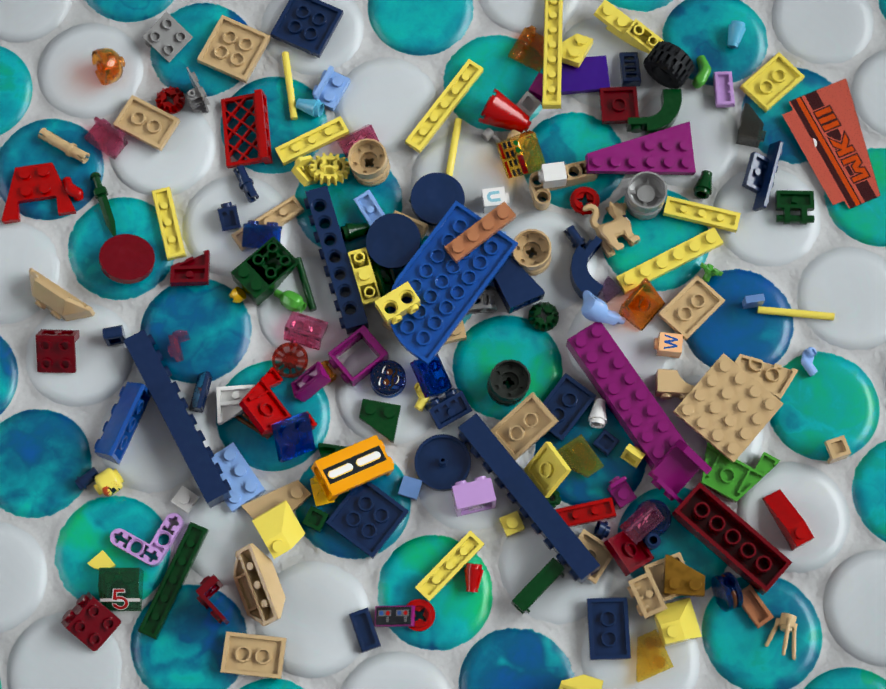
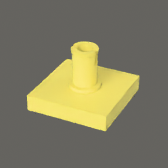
M545 442L524 468V471L544 497L549 498L571 472V469L553 444Z

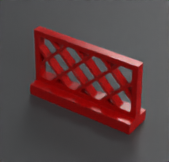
M262 89L254 90L255 93L221 99L227 168L262 162L265 165L272 164L267 97ZM253 99V105L249 110L243 106L247 100ZM235 103L237 105L231 113L227 111L226 104ZM240 108L246 111L241 120L235 116ZM250 115L255 117V121L251 126L244 123ZM232 118L238 121L233 130L228 127V123ZM244 125L248 130L243 136H240L236 132ZM251 132H254L256 139L250 143L246 138ZM233 135L240 138L235 146H232L229 142ZM243 142L250 145L244 154L238 150ZM254 148L258 151V158L250 159L247 155ZM235 152L241 155L238 161L231 162V156Z

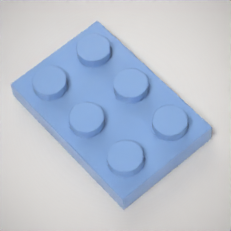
M233 442L211 458L214 464L218 462L223 471L220 474L222 480L227 479L232 489L229 491L231 498L225 500L232 512H235L242 507L241 505L250 502L266 491Z

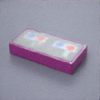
M375 606V627H414L415 606Z

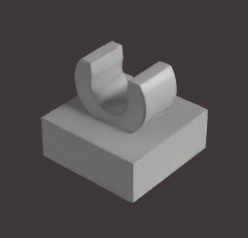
M526 91L516 105L531 117L542 102L529 91Z

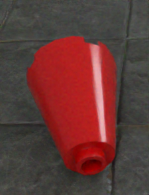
M494 88L493 93L495 95L489 97L481 113L484 117L483 119L479 118L478 122L510 131L516 130L522 133L524 130L527 132L531 121H529L530 117L504 94Z

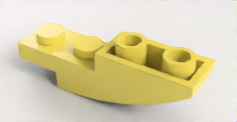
M604 0L593 14L607 25L606 29L612 34L648 54L658 42L664 41L637 19L633 21L607 0Z

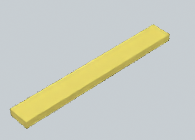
M545 0L542 109H561L563 0Z

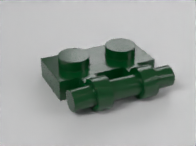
M776 190L775 208L777 211H783V215H776V222H783V224L800 223V225L814 223V215H807V211L814 210V191ZM790 211H800V215H790Z

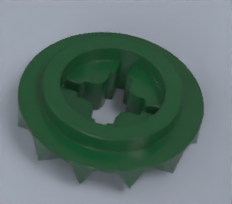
M540 301L532 306L528 319L536 330L549 331L557 325L559 312L549 302ZM542 310L545 314H549L546 318V323L542 317H538L541 315Z

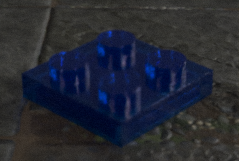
M303 412L271 425L280 462H286L316 449L309 413Z

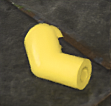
M417 382L414 385V389L419 399L414 408L422 412L430 399V393L425 383Z

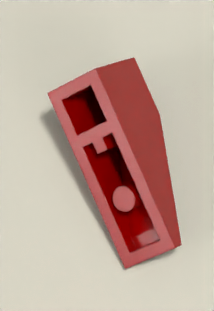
M780 489L763 498L764 503L792 551L814 538L804 519Z

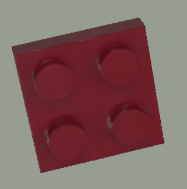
M636 86L599 89L602 124H625L628 117H639Z
M633 526L628 527L604 542V545L625 576L655 559L635 528L630 532Z

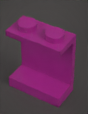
M679 439L652 468L648 475L653 479L651 483L659 490L663 488L665 490L663 494L670 501L675 499L681 504L683 500L677 496L680 490L699 469L708 474L712 468L694 450Z

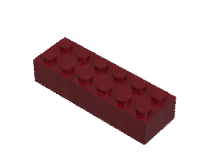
M700 482L671 515L761 595H764L792 563V561Z

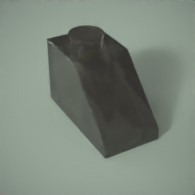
M748 103L744 104L741 112L736 144L758 148L760 142H764L766 131H763L764 123Z

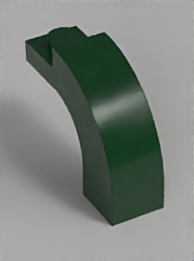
M663 89L661 94V110L650 117H628L626 131L632 133L645 131V135L670 128L676 121L681 107V89Z

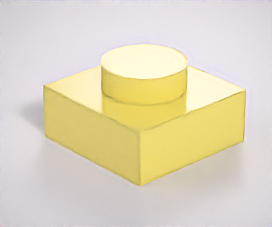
M629 443L620 458L637 468L645 453Z
M518 511L499 518L506 537L525 530Z

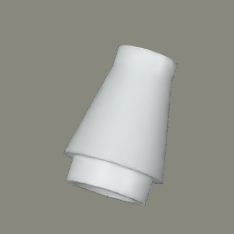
M594 399V404L588 418L589 425L593 428H604L607 423L606 401L604 399Z

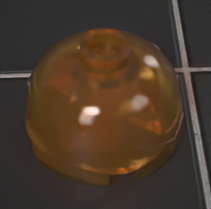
M100 48L92 51V63L97 66L95 73L102 85H109L118 81L122 77L123 67H125L124 58L111 48Z

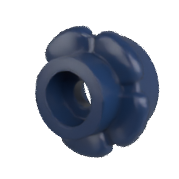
M598 521L594 529V536L602 540L604 537L607 538L610 533L607 521Z

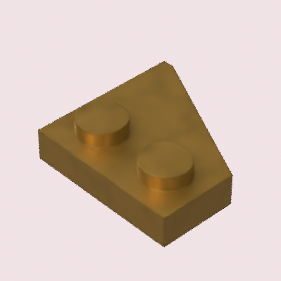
M665 555L663 594L704 597L705 575L674 557Z

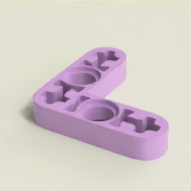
M169 514L150 544L121 528L111 532L110 541L117 548L149 566H158L183 528L184 522L179 514ZM176 518H178V519H177V522L179 523L178 526L174 525V526L171 528V531L174 532L173 535H171L168 531L164 530L165 527H166L168 530L170 529V527H171L170 520H171V519H172V520H175ZM123 533L122 537L129 541L128 544L120 540L116 543L117 539L115 536ZM164 534L168 535L169 542L165 545H160L158 542L159 537ZM135 542H139L142 545L138 553H134L131 550V546ZM145 551L151 554L157 552L156 556L158 559L150 562L151 559L144 554Z

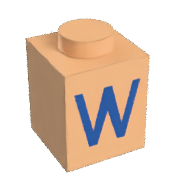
M660 332L658 338L654 339V349H657L656 356L679 358L682 353L683 334Z

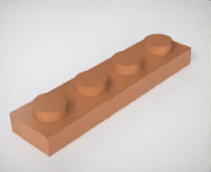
M504 201L447 244L444 249L458 263L516 218V214Z

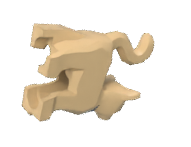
M610 201L609 207L605 209L614 220L601 225L597 222L600 216L599 208L592 203L583 206V211H592L590 224L595 230L596 235L602 239L601 247L607 259L616 255L615 250L624 249L623 243H619L618 238L623 237L631 247L640 242V237L632 232L631 222L626 216L627 205L625 203H612Z

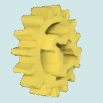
M322 153V157L317 155L316 160H311L309 165L310 177H314L315 182L320 181L321 185L327 183V186H330V183H333L336 186L338 181L344 183V179H348V174H350L349 162L345 161V157L339 158V154L333 156L330 153L326 156L325 153Z

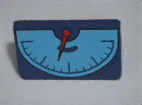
M208 371L200 373L197 377L189 407L190 411L199 413L204 411L213 378Z

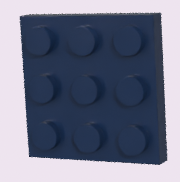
M289 0L271 32V37L320 58L344 14L343 10L320 0Z
M369 481L351 489L326 521V524L374 559L409 511Z

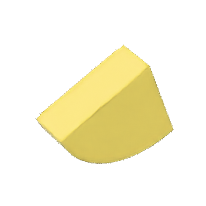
M104 550L88 562L92 568L97 570H110L116 567Z

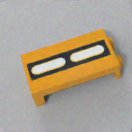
M377 435L318 459L311 467L328 502L335 500L338 495L378 477L388 476L395 469L392 458L388 457L385 452L384 443L378 439Z

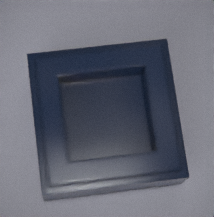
M604 429L592 445L608 457L620 441Z

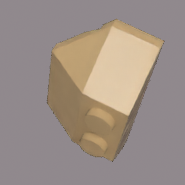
M33 268L29 269L31 292L38 307L43 310L45 308L49 309L53 317L58 320L62 318L65 321L95 315L92 307Z
M250 543L236 551L233 578L247 615L262 626H267L281 618L286 597L272 560L253 543Z

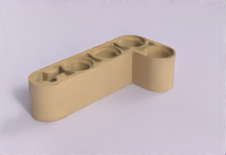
M585 160L566 164V186L544 189L543 182L540 185L533 183L535 180L539 181L538 171L533 172L529 178V190L533 205L537 210L544 211L550 205V191L592 182L598 178L599 174H587ZM575 172L577 176L573 177L569 173ZM544 197L546 201L541 202L538 198Z

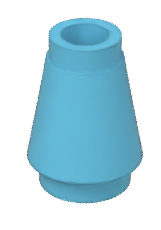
M733 20L728 25L727 47L732 49L738 48L746 31V24L744 22Z
M298 98L296 109L315 118L317 116L321 117L324 112V103L317 99Z

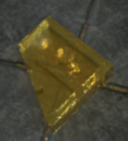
M656 629L637 638V683L674 667Z

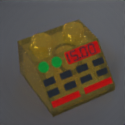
M529 130L495 143L507 178L533 173L540 170L542 164H546L534 131Z

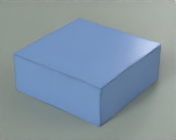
M764 294L745 296L742 301L743 309L762 306L765 302Z
M404 475L398 495L417 501L422 480Z

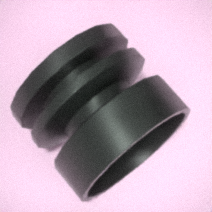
M512 359L501 361L493 368L488 379L487 389L490 397L500 405L511 406L517 404L523 399L529 389L531 382L530 373L526 366L519 361ZM506 381H508L509 385H511L509 389L505 385Z

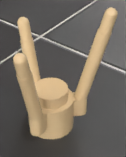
M781 613L780 618L775 620V625L767 638L765 647L769 646L780 626V630L785 632L782 656L786 655L789 633H792V660H795L797 617L793 614Z

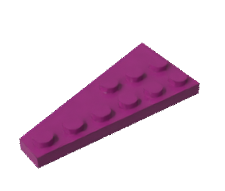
M690 121L587 153L585 156L587 174H638L649 171L658 175H694L696 170Z

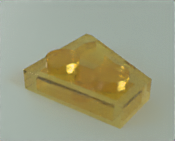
M582 434L557 450L570 469L586 478H589L604 467Z

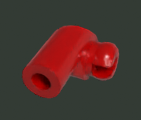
M70 177L63 178L62 182L66 193L73 197L75 201H81L84 198L83 190L74 185Z

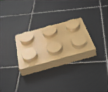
M132 95L113 123V126L162 151L179 125L180 120Z
M697 275L659 312L658 316L677 334H683V339L686 341L725 302V299Z
M532 392L491 429V432L513 459L517 460L559 421L535 393Z
M226 631L220 672L282 679L287 638Z

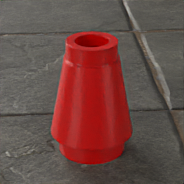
M467 563L466 568H464L466 591L478 593L484 572L482 564Z

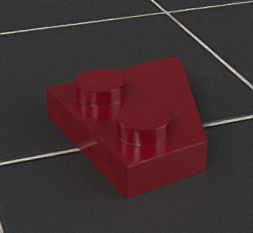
M205 250L203 251L204 254L196 258L192 256L184 262L172 265L170 272L171 286L209 285L210 251Z

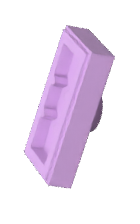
M732 71L713 72L716 108L734 107Z

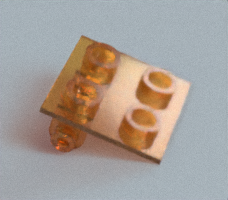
M532 25L527 28L525 27L508 57L540 72L543 68L544 36L536 33V27Z

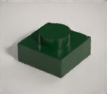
M311 506L302 524L320 533L329 514Z

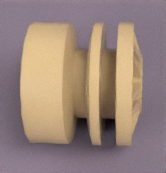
M366 138L357 141L350 148L348 162L357 182L364 186L372 187L386 180L390 172V163L386 150L380 142L375 139Z
M527 229L520 232L514 238L518 242V246L513 251L512 257L530 276L539 275L550 265L551 242L546 234L537 229ZM531 253H534L533 258L529 257Z

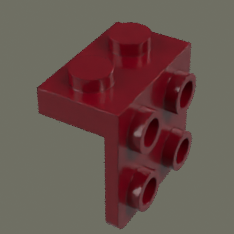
M214 574L211 577L208 575L200 582L201 586L196 590L199 596L196 599L206 609L209 607L212 609L210 614L220 624L224 622L227 625L229 621L209 600L224 585Z
M88 592L77 600V605L72 610H68L64 614L61 623L92 651H97L121 624V620Z

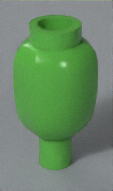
M278 289L274 292V296L279 298L281 305L288 310L300 313L305 310L307 303L304 302L303 297L290 290L282 292Z

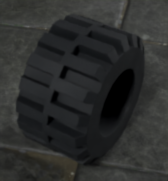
M665 41L658 42L643 62L647 73L656 82L670 89L681 88L694 71L693 61L688 54L678 46Z

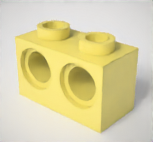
M408 281L375 301V307L387 326L391 323L393 325L399 323L404 315L415 313L419 306H421L419 297ZM410 297L412 301L406 304L402 302V299ZM388 307L396 309L392 314L387 313L385 310Z

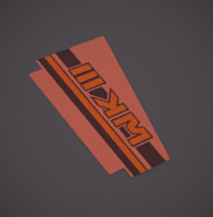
M840 80L789 101L793 110L782 116L832 205L845 201L848 208L851 209L879 197L880 192L847 80ZM813 138L816 139V141H817V146H816V147H815Z

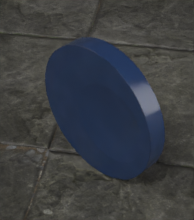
M430 173L421 177L413 186L410 199L412 210L417 218L432 226H437L455 201L462 205L465 203L462 186L455 178L445 173Z
M397 213L386 214L375 220L370 226L366 237V246L371 258L377 264L388 269L405 267L422 244L421 233L417 225L407 216Z
M446 434L434 435L426 439L417 449L414 460L415 471L418 478L422 480V483L430 489L449 491L452 490V486H455L456 482L467 479L471 469V456L466 445L458 438Z

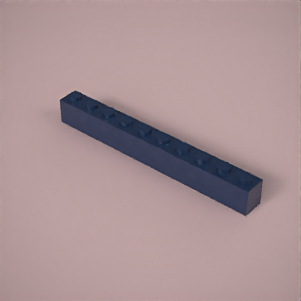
M142 330L124 339L125 345L208 506L212 508L231 498L229 491L232 489L227 479L222 480L220 474L223 471L218 462L214 464L211 458L214 457L210 446L205 447L203 441L206 439L202 431L196 430L194 425L198 423L193 414H188L186 409L189 406L185 398L180 399L178 393L181 391L176 381L171 382L169 377L172 376V373L168 366H163L161 361L164 358L160 350L155 351L153 345L156 342L152 335H147L145 330Z
M477 413L458 427L460 433L458 437L464 444L468 443L470 445V452L476 459L480 458L483 461V468L488 474L492 473L495 476L494 481L500 489L504 487L508 492L506 496L512 504L516 502L520 507L518 511L523 518H529L533 523L531 527L537 535L539 533L542 534L545 538L543 540L544 544L549 550L554 549L558 554L556 558L562 566L567 565L570 569L568 573L573 580H579L582 584L600 569V564Z

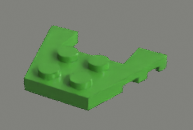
M707 442L704 461L712 470L708 474L702 471L701 484L736 503L770 472L780 460L763 452L754 469L739 460L732 463Z

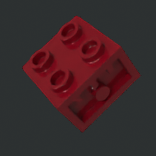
M41 329L36 334L37 371L75 373L77 371L75 342L80 337L79 330Z

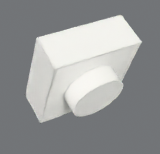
M182 485L171 502L188 514L199 499V496Z

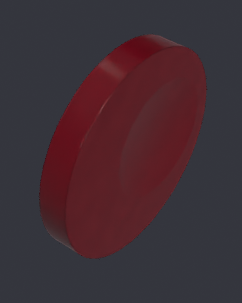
M120 234L108 239L102 245L99 253V264L102 272L109 279L118 283L133 284L144 280L151 274L155 264V253L152 246L145 239L132 234Z

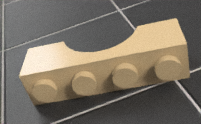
M658 369L655 374V396L660 397V399L669 400L672 397H677L683 400L694 388V385L686 383L680 377L677 370Z

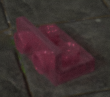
M95 117V125L84 138L87 142L115 160L128 144L125 138L126 134L119 128L116 130L112 128L111 124L104 118L101 120Z
M292 311L285 325L284 340L320 350L323 336L328 328V322Z

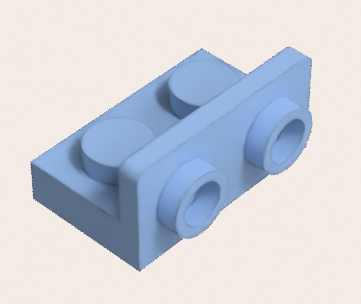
M329 66L328 70L323 71L319 85H315L312 91L313 98L320 100L324 103L325 108L334 112L351 82L350 78L335 72L334 67Z

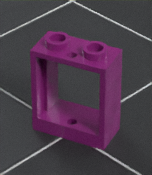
M364 325L328 353L329 364L334 370L338 368L342 373L340 376L346 384L350 383L353 387L373 372L378 365L389 359L388 352ZM363 339L378 358L353 377L337 358Z

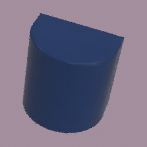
M123 325L103 328V338L107 346L124 343L123 340L126 337Z

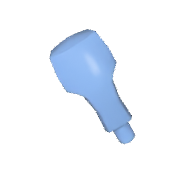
M588 290L583 292L581 311L586 319L611 325L625 323V317H622L617 311L608 310V306L603 300L597 298Z

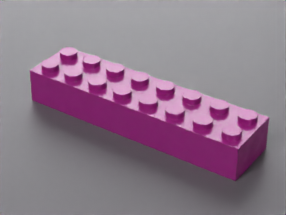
M595 322L567 339L566 347L599 395L606 401V405L633 444L645 453L644 460L651 470L679 439L686 443L601 322Z

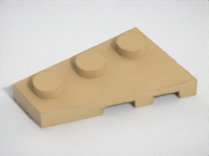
M739 354L735 361L738 366L779 400H781L798 372V369H787L782 367V365L765 363L761 359Z
M296 480L241 506L254 519L285 500L294 512L312 494L299 480Z

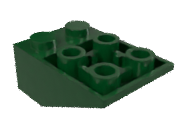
M273 236L231 272L233 281L259 306L273 294L299 262Z

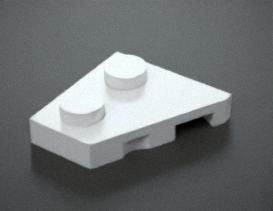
M255 384L216 387L218 425H222L244 412L239 403Z

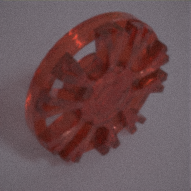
M293 342L284 343L274 351L272 364L280 376L294 378L302 375L307 368L308 355L301 345ZM289 346L290 352L285 353L283 348ZM297 347L295 353H293V348ZM279 351L284 354L283 357L278 354ZM302 351L304 355L297 357V353ZM275 359H282V362L275 363ZM297 365L303 366L300 371L296 368ZM286 368L289 369V374L283 373ZM291 368H295L296 373L292 374Z

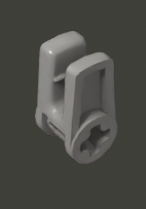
M484 290L476 301L480 303L474 304L467 314L496 312L497 306L494 301L496 292L494 290Z

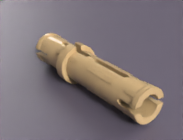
M42 128L39 131L42 134H38L39 139L65 152L66 156L73 157L83 164L89 160L87 157H90V153L78 148L77 144L64 140L46 128Z

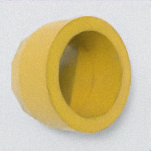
M235 287L230 292V299H234L233 303H241L246 299V294L240 287Z

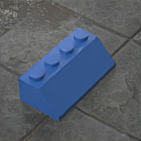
M127 382L126 386L122 387L119 393L120 399L112 407V416L103 426L102 431L104 433L101 439H98L95 443L94 452L97 456L120 465L152 396L146 385Z

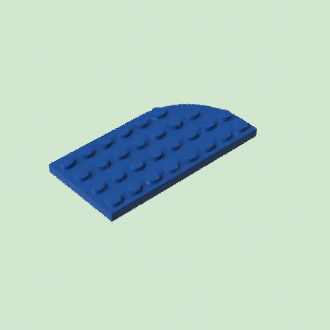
M458 201L454 202L408 262L391 289L393 291L408 281L420 299L421 306H419L415 313L404 315L399 323L395 325L391 323V327L401 345L426 365L430 364L518 246V242L502 231H498L456 263L444 247L482 219ZM410 297L402 299V302L406 304L412 301ZM388 307L389 314L394 313L396 309Z

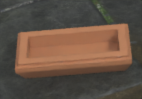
M750 584L742 589L740 593L738 592V599L741 600L739 602L757 628H760L774 618Z

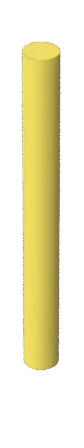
M284 51L282 52V61L290 119L297 120L289 52Z
M455 118L446 167L445 174L453 176L462 124V119Z
M757 307V314L834 320L835 313Z

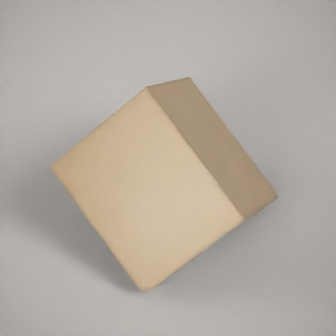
M844 435L824 442L830 456L827 460L828 464L846 459L851 454Z

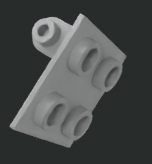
M166 11L142 38L146 40L145 44L148 47L152 46L170 63L193 36Z
M186 67L193 89L187 92L191 110L199 112L206 109L208 113L207 105H209L207 94L204 88L200 87L195 72L191 73L189 68Z

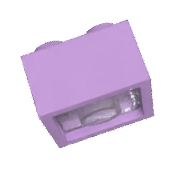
M480 476L475 478V481L467 483L466 480L456 482L455 486H452V498L457 517L496 507V496L491 477Z

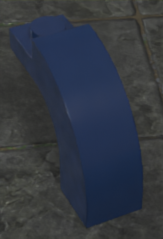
M598 236L593 240L589 239L584 248L578 246L572 257L570 280L575 292L582 300L585 290L590 291L598 298L604 287L590 275L587 268V263L601 247L602 239Z

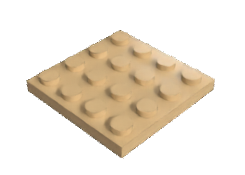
M723 353L676 407L673 413L734 463L784 403Z

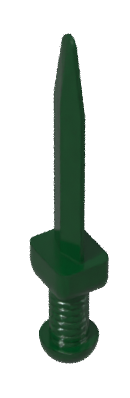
M93 172L90 175V179L93 180L95 186L93 190L94 196L99 201L106 226L111 234L116 236L115 220L107 195H109L108 191L102 186L101 174Z

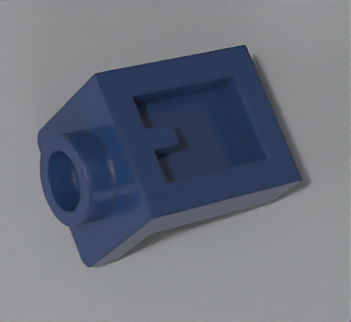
M232 202L220 204L221 207L217 210L222 231L240 228L236 204L232 205Z

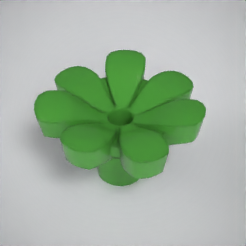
M701 262L700 267L705 272L702 278L704 281L709 282L712 276H722L724 273L716 268L713 269L714 266L709 263L706 265Z

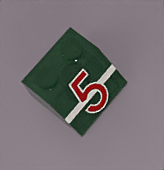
M99 568L98 591L100 603L110 611H142L144 571L141 568Z

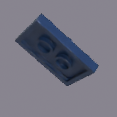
M566 373L543 401V404L559 421L548 433L561 442L597 396Z
M627 597L587 599L590 660L631 659Z

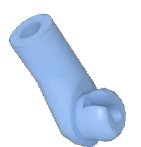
M813 347L805 349L801 358V365L810 377L818 372L813 365L814 356L817 354L816 349Z

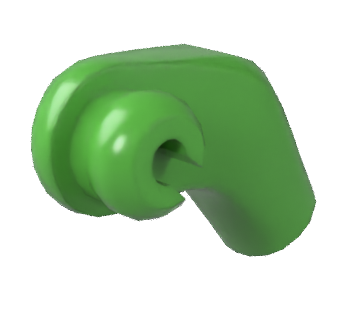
M700 55L696 59L698 73L692 82L695 88H701V86L705 85L711 74V67L704 55Z

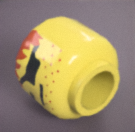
M107 468L95 476L96 484L93 486L99 495L104 494L106 497H110L122 489L124 480L117 469Z

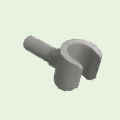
M491 128L485 129L481 134V137L486 142L492 138L501 145L505 143L504 140L495 135Z

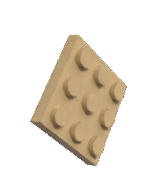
M221 15L200 52L197 62L247 83L271 37L268 34Z

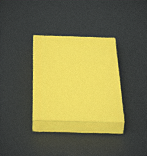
M778 52L740 86V89L766 113L797 86L805 76Z

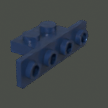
M782 141L770 144L766 157L757 152L750 154L742 186L756 193L752 209L754 211L765 209L769 204V196L774 186L775 173L778 170L779 158L783 151Z

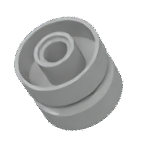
M649 171L640 172L631 178L624 198V203L627 205L626 210L631 216L640 220H649L661 212L667 196V185L664 179L658 174Z

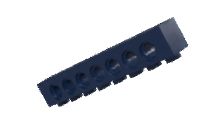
M323 186L305 191L307 198L303 199L306 210L310 209L312 214L308 217L311 226H315L317 231L313 232L316 243L320 242L321 249H318L321 260L325 259L327 265L323 267L326 277H330L332 282L329 283L331 295H336L337 300L334 301L336 312H341L342 317L339 318L341 328L346 329L347 334L357 331L363 325L369 328L328 187ZM317 207L325 208L323 211H316ZM324 223L329 224V227L325 229L320 226ZM328 240H333L335 242L333 245L330 246L325 244ZM333 257L340 258L336 263L330 261ZM338 274L345 275L342 280L335 278ZM344 291L350 292V295L347 297H342L341 293ZM352 308L356 311L349 315L346 313V310Z

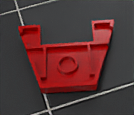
M52 162L15 167L2 216L3 224L21 222L19 204L57 198L59 216L76 214L71 199L66 193Z
M274 367L270 368L265 376L260 379L239 403L240 407L262 435L313 430L318 425L308 411L293 418L276 397L271 388L280 385L283 379Z

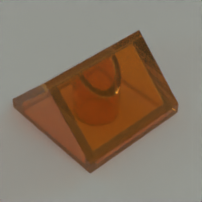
M644 278L621 305L619 314L625 317L638 330L642 331L665 305V302L650 281Z

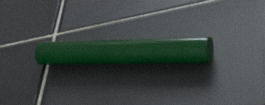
M297 257L295 258L299 262L296 266L309 311L312 312L317 310L302 259Z

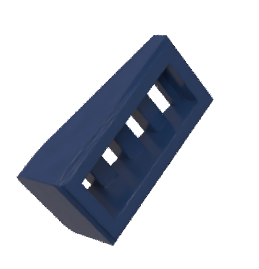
M620 52L622 87L640 86L641 73L638 52ZM634 57V60H624V58ZM634 63V65L625 66V64ZM626 69H635V71H626ZM626 75H635V77H626Z

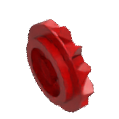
M169 86V88H162V91L157 93L155 101L159 109L169 114H175L184 107L185 96L178 87L173 88ZM167 95L173 98L174 105L167 101Z
M579 187L572 192L570 204L575 213H580L583 216L585 214H592L591 210L583 211V203L580 201L583 200L585 195L588 202L599 207V195L590 187Z
M415 599L407 604L415 606V611L417 612L423 611L425 608L423 617L426 621L418 619L415 621L414 627H409L416 632L425 631L432 626L435 620V610L431 603L424 599Z

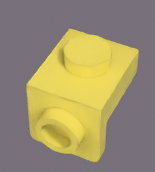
M311 155L297 158L291 170L304 187L318 182L314 181V177H310L309 164L313 159Z

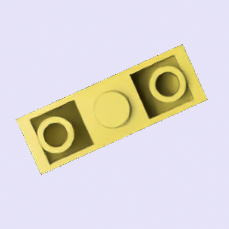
M365 247L350 251L348 255L363 305L374 303L381 296L367 249Z

